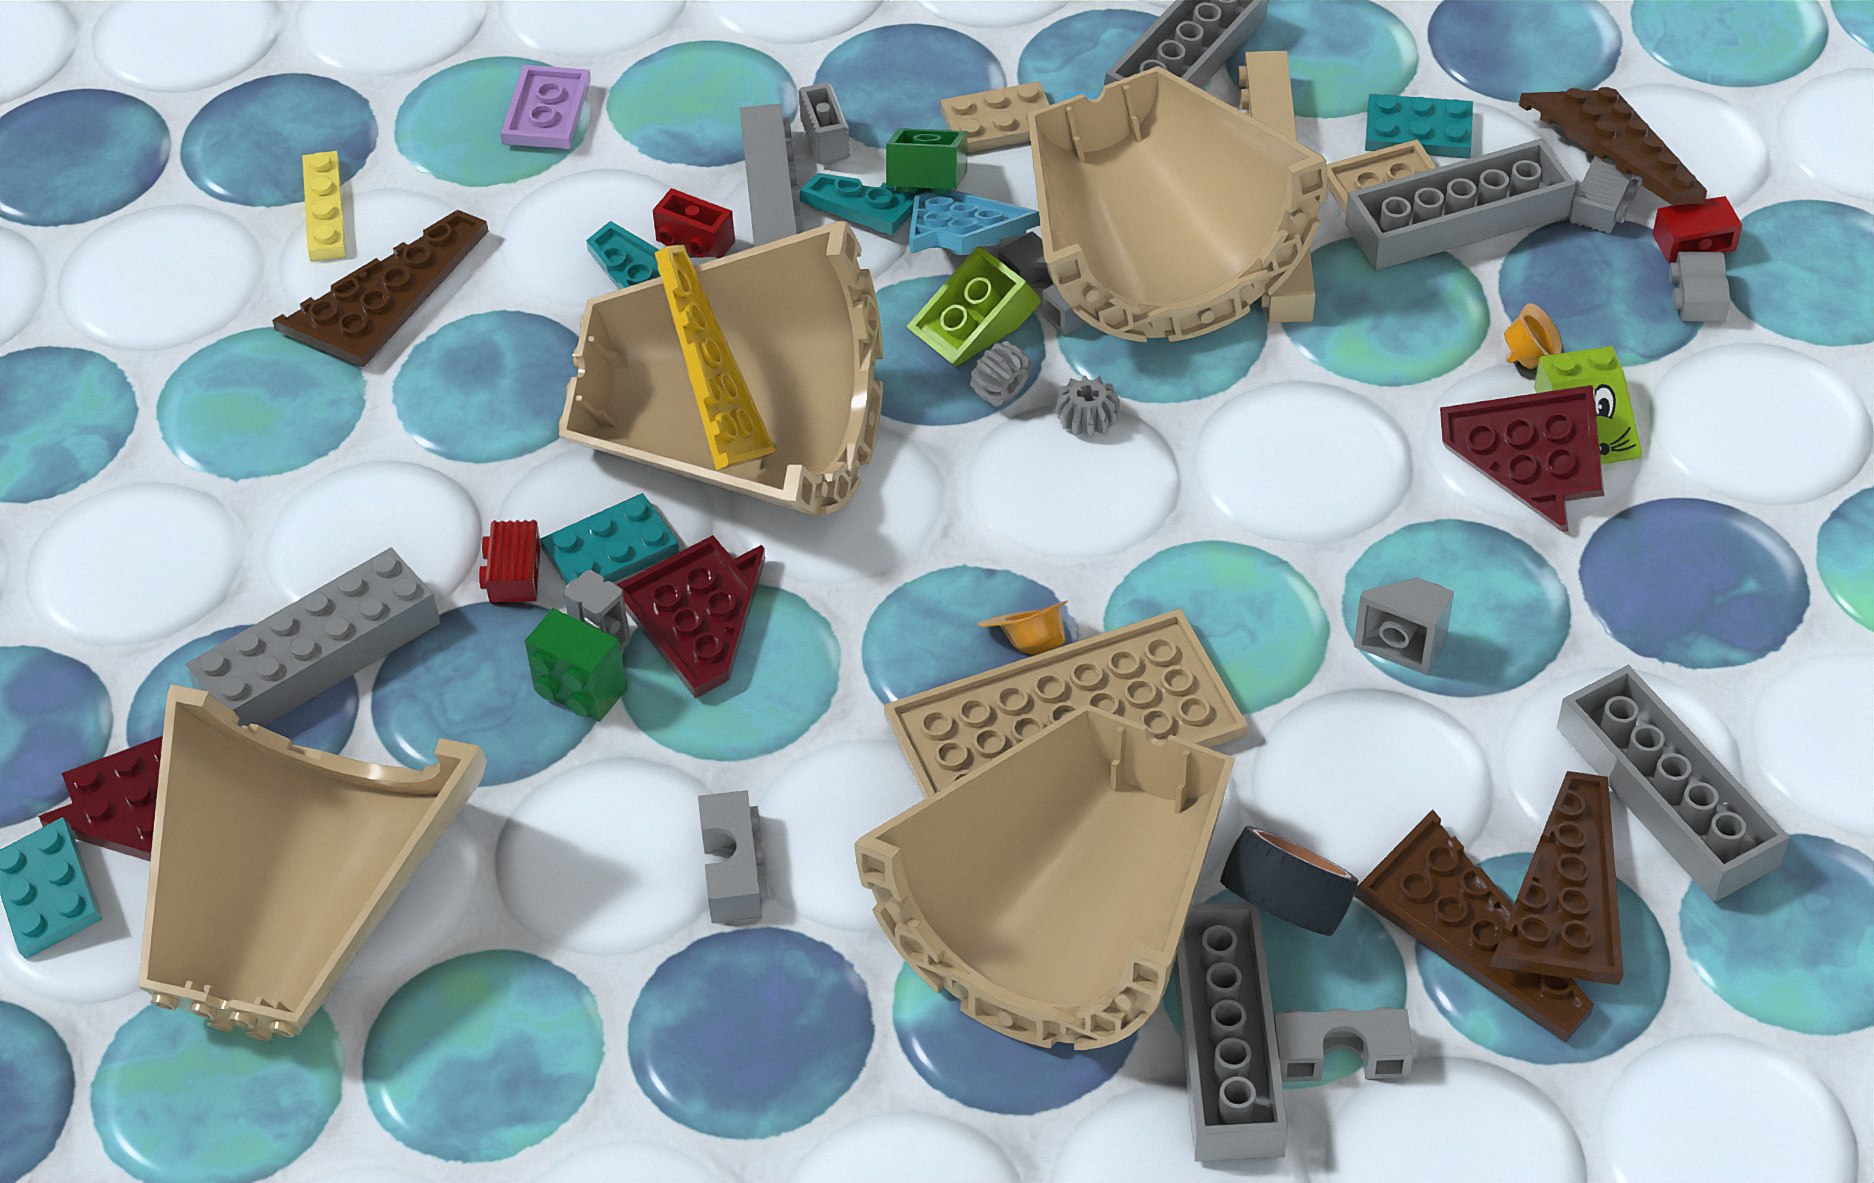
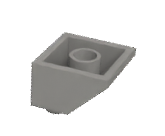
M1417 577L1363 591L1359 601L1354 647L1428 675L1447 640L1454 591Z

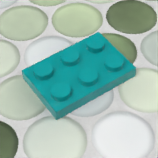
M1369 94L1365 151H1376L1418 139L1429 156L1470 158L1473 101Z
M643 493L540 538L543 552L566 585L588 570H593L604 577L605 582L610 581L613 583L680 552L678 541Z
M64 817L0 849V896L18 952L25 959L102 920L72 828Z

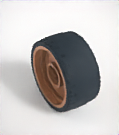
M1246 826L1236 840L1220 878L1222 885L1251 904L1299 927L1326 936H1332L1342 922L1359 882L1353 874L1328 859L1285 838L1252 826Z

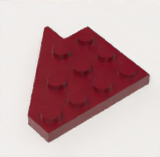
M1593 385L1440 407L1442 442L1445 448L1562 532L1568 531L1566 501L1605 496Z
M714 535L616 584L623 590L625 610L694 698L730 680L766 559L765 548L762 545L733 559Z
M163 736L61 773L72 803L39 815L42 827L64 817L70 824L76 840L151 861Z

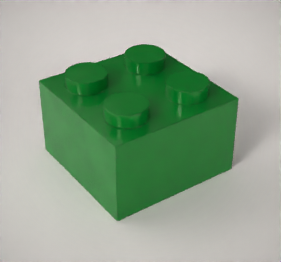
M898 128L886 144V186H896V190L900 192H913L917 190V187L931 188V192L938 194L951 193L952 189H957L967 173L968 131Z
M552 608L524 640L534 690L546 700H555L569 707L579 716H588L601 722L627 690L620 641L614 636Z

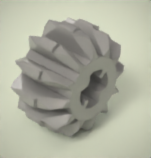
M1008 341L996 343L990 351H985L982 359L977 360L978 365L971 372L970 386L986 403H990L995 407L1001 404L1006 405L1012 397H1017L1018 392L1025 387L1026 380L1031 376L1032 362L1023 353V350L1016 345H1012Z
M1084 375L1081 381L1070 378L1067 386L1060 387L1056 402V414L1058 419H1060L1063 429H1072L1075 436L1085 432L1091 438L1095 431L1105 434L1108 426H1115L1120 400L1118 394L1113 389V384H1103L1100 376L1094 380H1089Z

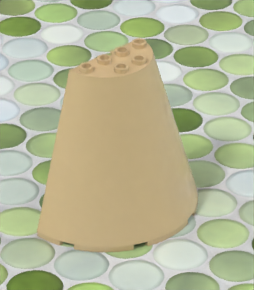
M1160 66L1103 86L1101 95L1096 99H1087L1084 94H1080L1027 114L1044 259L1049 275L1060 295L1074 312L1093 327L1109 335L1137 342H1147L1146 338L1166 337L1169 342L1204 335L1234 322L1249 313V305L1265 292L1268 296H1271L1284 283L1302 260L1319 227L1320 220L1317 218L1321 201L1326 200L1327 160L1319 153Z
M846 221L833 222L693 266L776 449V453L764 459L716 471L662 277L587 300L584 315H582L580 320L581 331L578 346L573 353V363L578 370V374L576 377H571L566 386L564 412L559 419V436L575 444L802 513L826 515L841 509L854 496L862 483L860 478H855L860 465L869 464L871 461L879 428L883 382L875 380L876 359H883L882 331L876 293L870 270L860 269L857 257H861L862 249Z
M171 684L166 699L138 987L153 995L150 1001L152 1004L168 1010H176L178 1007L197 1016L207 1018L206 1025L223 1032H231L234 1026L245 1029V1034L262 1041H270L272 1035L293 1038L295 1035L301 1034L476 790L485 773L484 770L487 764L485 754L478 745L439 738L434 752L439 762L434 765L425 766L423 771L350 759L322 750L292 745L293 742L290 739L256 724L250 723L249 726L242 725L240 727L237 725L240 718L236 715V712L222 704L208 691Z
M1084 704L860 837L854 843L860 881L863 887L872 890L877 901L872 911L898 953L935 992L939 993L944 987L961 1000L960 1011L1005 1036L1045 1048H1051L1056 1042L1074 1043V1050L1094 1049L1114 1044L1139 1029L1156 1010L1165 994L1234 767L1235 758L1170 735L1167 741L1157 740L1154 733L1146 725Z

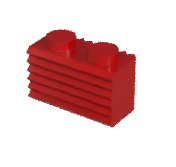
M526 519L522 522L519 520L515 522L511 520L508 522L503 520L497 522L494 520L491 522L490 536H483L482 554L483 559H487V566H480L479 583L481 589H487L489 603L537 601L541 543L538 522L533 519L530 522Z

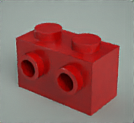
M673 188L666 193L652 210L656 241L666 246L684 245L687 253L697 258L716 257L719 259L735 243L732 210Z
M1721 196L1705 199V202L1702 204H1681L1658 208L1652 235L1666 261L1670 264L1676 263L1678 252L1728 253L1736 251L1742 223L1727 197Z

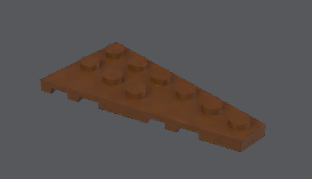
M1601 87L1598 90L1584 91L1570 88L1567 91L1521 93L1518 106L1526 111L1532 108L1536 109L1541 113V121L1548 125L1557 124L1565 128L1564 135L1598 158L1603 160L1607 159L1608 156L1616 161L1615 169L1623 174L1632 173L1643 179L1641 184L1643 187L1669 204H1702L1705 202L1707 189L1616 89Z
M460 210L454 211L424 229L423 236L409 245L402 242L393 248L394 253L382 261L375 258L333 283L331 291L314 300L310 297L301 302L300 310L288 317L284 314L272 320L274 329L341 359L364 367L489 232L487 221Z
M1572 771L1566 772L1489 967L1612 985L1620 984L1624 974L1607 776Z
M1432 809L1357 886L1355 897L1567 1042L1591 1015L1594 1004L1571 978L1489 967L1513 906L1481 867H1475L1463 852L1464 846L1456 836L1451 837L1441 825V818Z

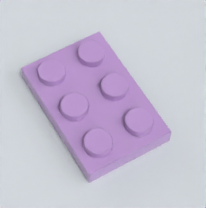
M523 65L501 131L502 144L570 149L591 82L590 70Z

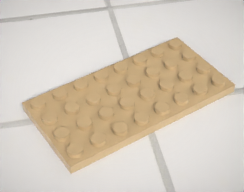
M1181 608L884 704V715L925 799L1084 704L1146 725L1154 733L1155 739L1160 741H1167V738L1173 735L1206 748H1211L1247 736L1248 731L1246 721Z

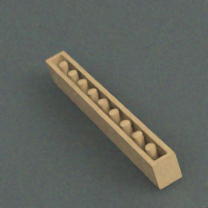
M1287 51L1245 52V66L1238 67L1239 87H1245V89H1241L1240 93L1241 110H1247L1245 112L1247 115L1297 141ZM1310 246L1300 263L1284 283L1271 296H1268L1265 292L1260 297L1261 308L1268 309L1269 323L1313 322L1315 289Z

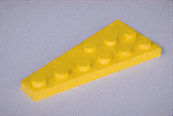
M684 245L667 246L655 252L658 270L662 277L716 471L764 459L776 453V449Z

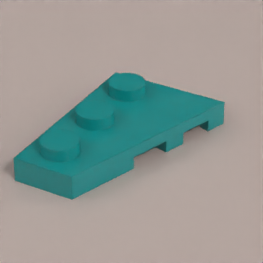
M817 173L800 189L799 200L818 210H824L843 217L848 221L873 228L878 232L893 235L912 215L915 195L926 192L927 189L917 188L913 193L900 192L895 190V186H886V183L883 182L881 187L862 185V182L857 178Z

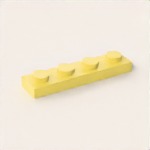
M337 151L302 155L307 245L310 261L346 257Z

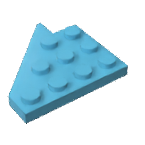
M929 190L915 195L909 236L910 253H917L928 248L944 247L951 249L952 253L956 255L971 254L976 247L997 245L1002 238L1023 236L1026 234V230L1040 226L1039 211L956 190L946 194L933 193Z

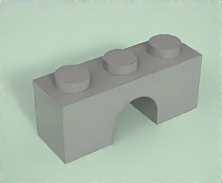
M1031 231L998 249V260L1023 278L1032 289L1044 288L1042 316L1064 337L1089 324L1074 312L1056 289L1044 259L1043 242L1038 235Z
M748 790L698 796L704 853L724 852L732 855L723 862L705 864L711 923L762 917L760 900H767L769 898L766 874L757 875L756 867L757 865H765L762 840H753V831H761L758 806L749 805Z
M1378 1007L1373 1010L1349 1011L1344 1008H1337L1328 1012L1290 1010L1285 1013H1275L1274 1024L1282 1082L1321 1081L1324 1056L1333 1050L1339 1049L1348 1050L1361 1059L1364 1066L1365 1079L1410 1078L1414 1054L1407 1009Z

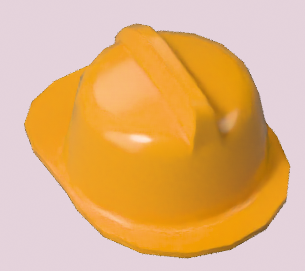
M1526 304L1519 313V317L1504 333L1505 341L1510 349L1506 361L1512 363L1518 360L1528 369L1538 367L1540 356L1560 354L1562 350L1561 337L1550 317L1536 304Z
M1068 600L1044 609L989 618L978 622L977 626L1000 625L1013 647L1030 655L1041 654L1064 644V625L1060 606L1066 604Z

